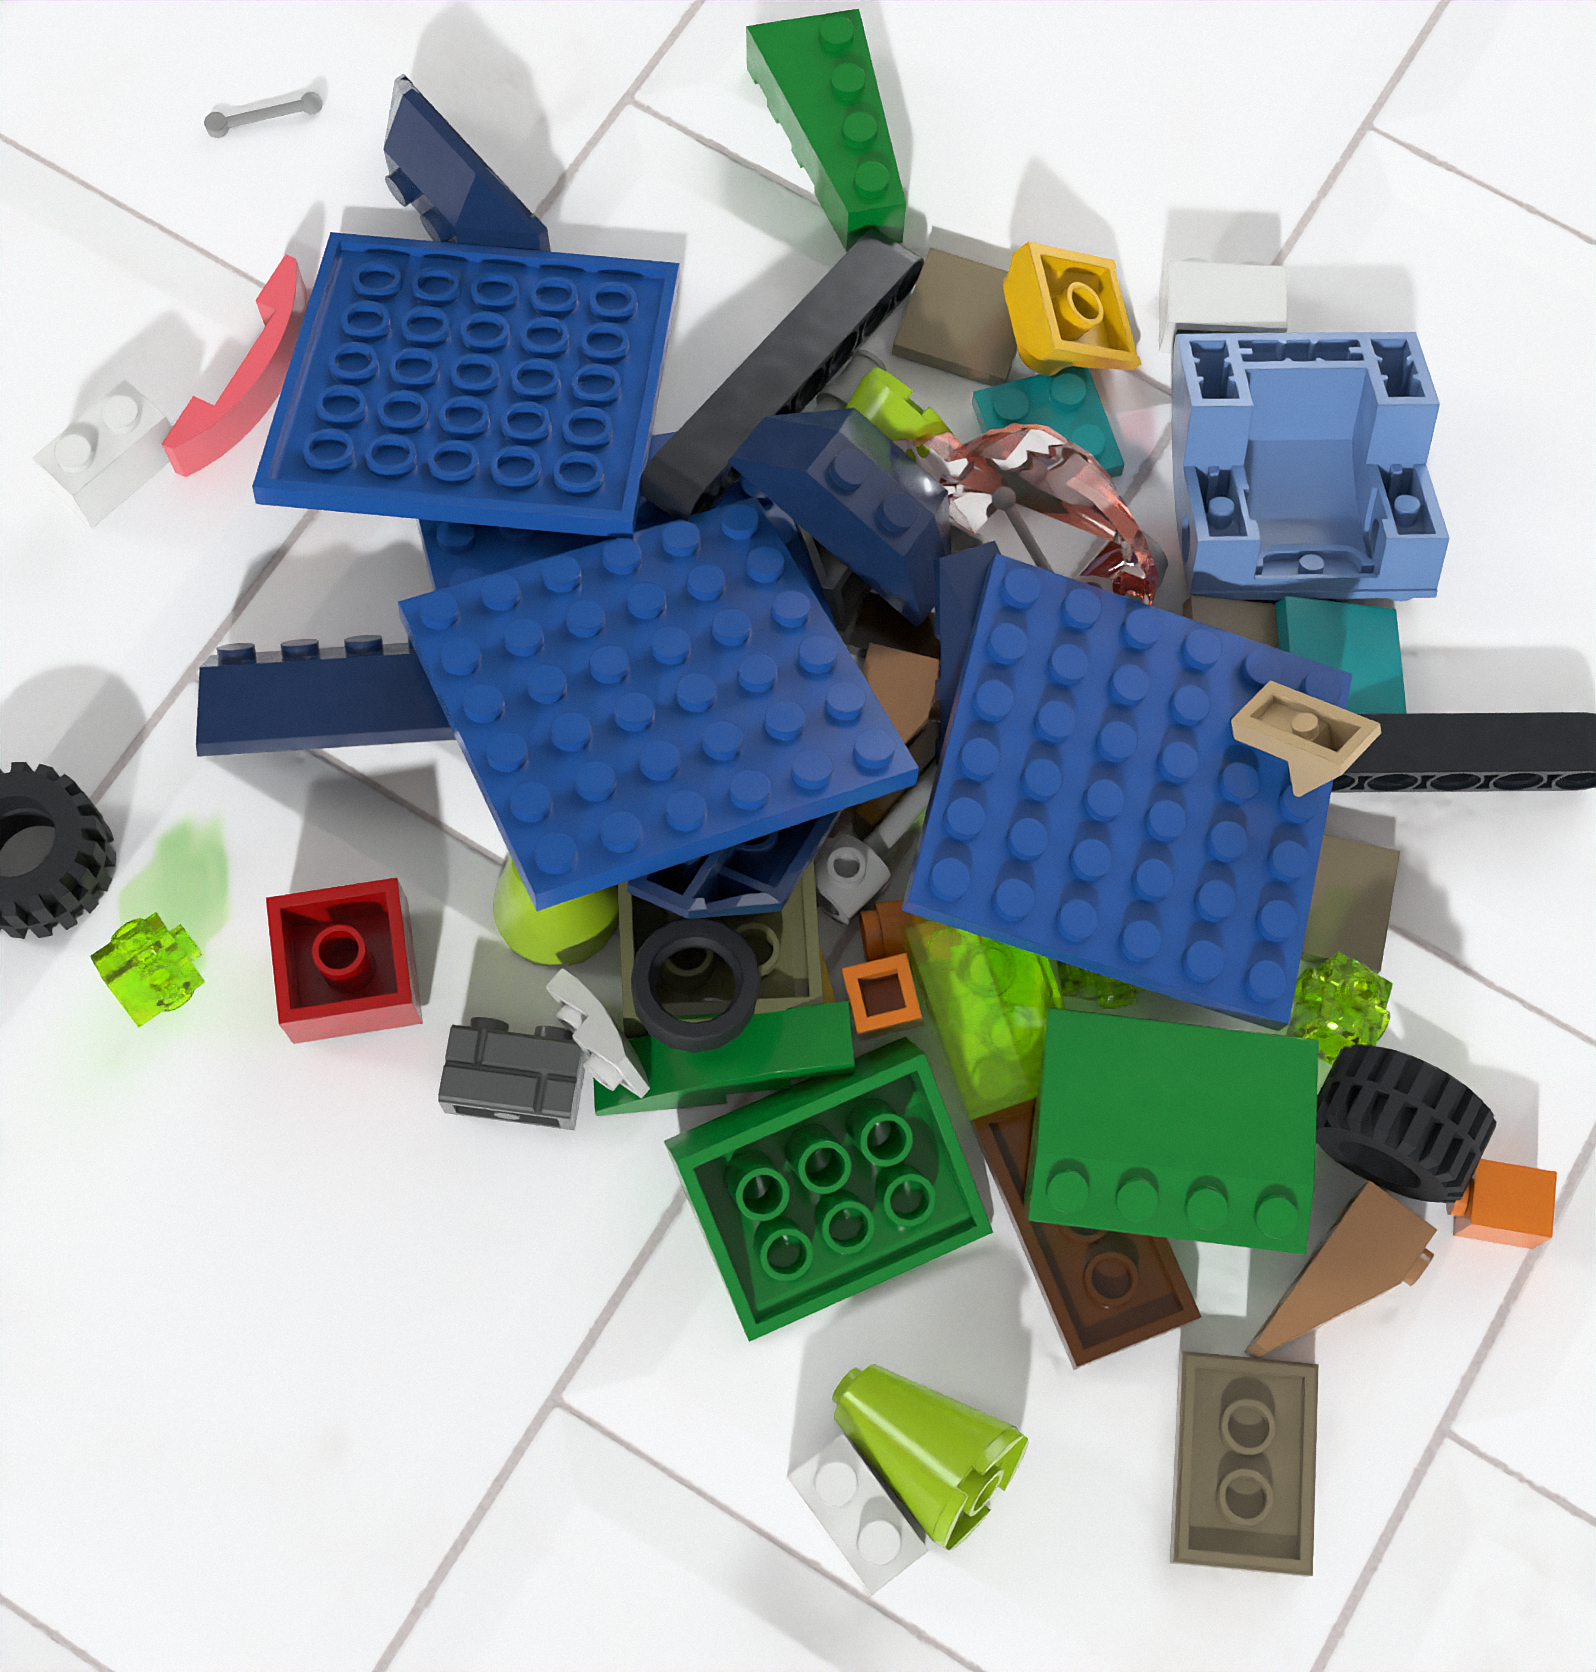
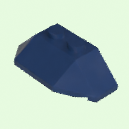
M404 73L394 80L383 146L389 174L385 176V182L395 199L402 206L406 207L411 204L421 215V223L433 241L551 251L548 230L541 220L524 205Z
M855 408L765 416L727 462L915 627L921 625L935 607L934 560L951 554L948 490Z
M841 810L629 880L627 892L688 919L782 911L841 815Z

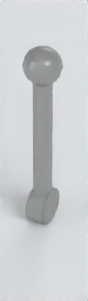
M307 92L301 97V100L227 117L220 112H212L205 117L204 126L211 137L220 138L228 133L229 128L302 111L309 115H315L321 111L323 100L319 94Z
M1006 486L997 488L992 494L993 505L1005 512L1035 565L1054 572L1014 505L1016 501L1015 492Z

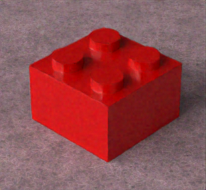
M397 877L266 897L278 1024L293 1044L423 1024L409 904Z

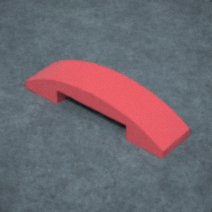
M285 254L255 301L265 328L215 405L193 396L164 439L162 446L175 473L188 477L222 457L256 426L280 394L307 309V290L296 258Z

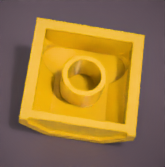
M1029 241L1013 253L1009 272L1003 280V290L1018 354L1028 368L1041 375L1052 376L1067 365L1118 370H1135L1142 365L1140 356L1136 352L1115 270L1117 268L1115 260Z

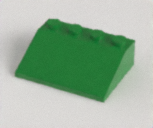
M1047 1007L1023 1206L1028 1221L1306 1255L1315 1182L1319 1040Z
M904 1036L854 1058L856 1073L807 1078L791 1085L790 1089L777 1091L663 1141L749 1342L994 1233L927 1057L907 1037Z

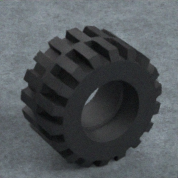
M12 762L11 770L7 773L0 769V851L11 837L24 829L35 826L55 828V840L52 849L40 865L21 875L0 876V930L3 929L13 938L25 939L28 929L38 938L53 936L52 925L60 923L65 930L77 925L78 921L74 915L84 908L91 914L99 905L98 901L93 897L96 890L108 891L112 878L104 868L116 865V852L108 844L114 841L109 826L103 820L102 814L73 779L66 774L60 777L53 767L39 764L35 772L27 762Z
M1355 1044L1350 1047L1345 1046L1340 1050L1317 1095L1316 1143L1343 1167L1367 1181L1370 1180L1379 1187L1420 1201L1455 1203L1456 1200H1461L1493 1135L1497 1121L1494 1119L1495 1115L1481 1098L1461 1081L1442 1069L1397 1050Z

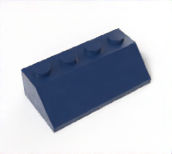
M359 635L344 639V647L319 648V640L296 639L282 642L280 644L281 651L256 652L255 644L253 643L227 644L217 647V655H210L199 668L196 727L197 757L456 740L409 637L407 643L383 644V639L380 635Z

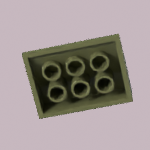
M814 859L782 911L706 917L721 921L740 933L756 955L760 974V986L754 1014L785 1011L791 1007L823 1004ZM628 881L618 884L623 1025L626 1038H638L649 1033L635 1013L631 992V975L636 953L651 933L672 920L685 917L628 893ZM692 947L681 949L666 958L658 970L655 987L657 998L668 1013L682 1021L699 1023L710 1021L726 1010L733 1000L736 984L733 971L723 957L712 950Z

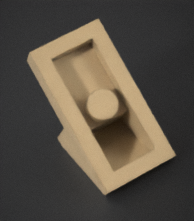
M1271 680L1231 720L1235 740L1288 761L1293 794L1297 797L1342 775L1381 734V727L1378 722Z

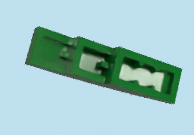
M849 1001L791 1007L785 1011L754 1014L738 1037L719 1049L692 1053L672 1049L649 1034L631 1039L629 1042L642 1063L650 1089L643 1098H640L621 1084L612 1091L593 1077L596 1116L727 1104V1094L790 1089V1079L856 1073Z

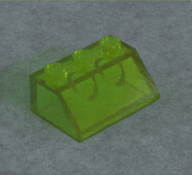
M923 917L898 925L961 1111L970 1120L1035 1098L1038 1090L1047 1007L1065 1009L1048 957Z

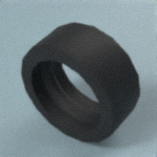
M708 918L672 920L651 933L636 953L631 975V992L635 1013L649 1035L669 1048L692 1053L719 1049L738 1037L754 1015L760 986V974L756 955L744 937L723 922ZM692 947L712 950L723 957L733 971L736 984L733 1000L726 1010L710 1021L699 1023L682 1021L668 1013L658 1000L655 987L658 970L666 958L681 949Z

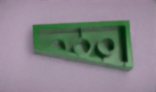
M859 8L746 26L747 71L753 82L759 84L772 117L776 124H781L791 143V152L800 168L804 167L814 185V194L845 251L848 252L867 231L873 228L894 241L903 243L906 200Z

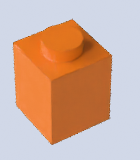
M906 953L842 968L856 1031L862 1041L925 1025Z
M1481 1159L1461 1200H1456L1455 1203H1446L1447 1214L1455 1216L1453 1236L1534 1249L1550 1240L1553 1236L1557 1172Z

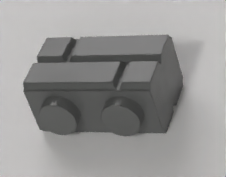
M473 1017L470 1019L469 1026L452 1024L438 1093V1102L444 1113L575 1130L585 1073L583 1064L587 1060V1055L578 1043L573 1040L572 1035L574 1033L561 1027L543 1025L535 1027L534 1035L508 1032V1023L488 1017Z

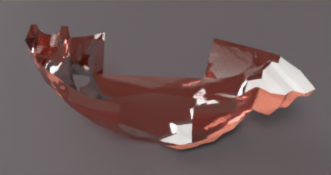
M1012 423L1004 428L991 429L964 444L950 432L934 436L927 433L912 440L902 437L893 441L904 452L911 448L916 456L915 462L948 490L949 517L973 534L998 510L992 502L993 492L1002 486L1009 487L1015 492V503L1110 541L1079 576L1111 579L1113 593L1122 596L1129 594L1138 595L1143 599V603L1151 605L1154 601L1159 577L1144 535L1124 500L1119 495L1110 475L1090 452L1066 439L1050 427L1038 424L1023 425ZM924 445L930 448L928 456L921 458L917 454L916 447Z

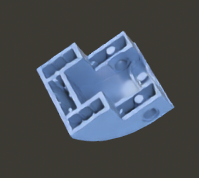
M1416 332L1176 334L1172 379L1173 487L1179 546L1189 597L1194 595L1232 600H1268L1278 603L1285 596L1328 599L1334 602L1368 598H1388L1394 601H1408L1412 598H1436L1450 539L1426 465L1440 402Z

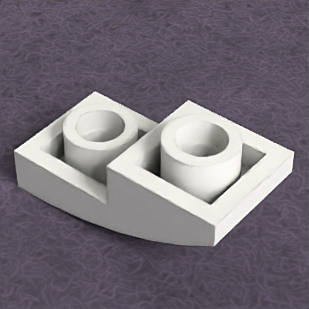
M562 968L545 988L561 1007V1010L556 1015L557 1019L574 1033L572 1037L588 1056L583 1067L606 1088L613 1091L621 1084L640 1098H643L650 1089L636 1051L595 995L576 977Z

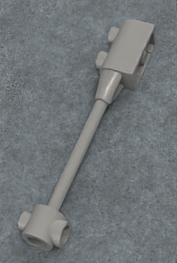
M1124 525L1074 579L1145 603L1162 584L1168 567V559L1163 549L1151 536L1139 528ZM935 761L917 780V784L913 785L862 842L849 834H843L814 865L817 907L835 921L848 925L891 877L889 869L881 858L927 808L937 770Z

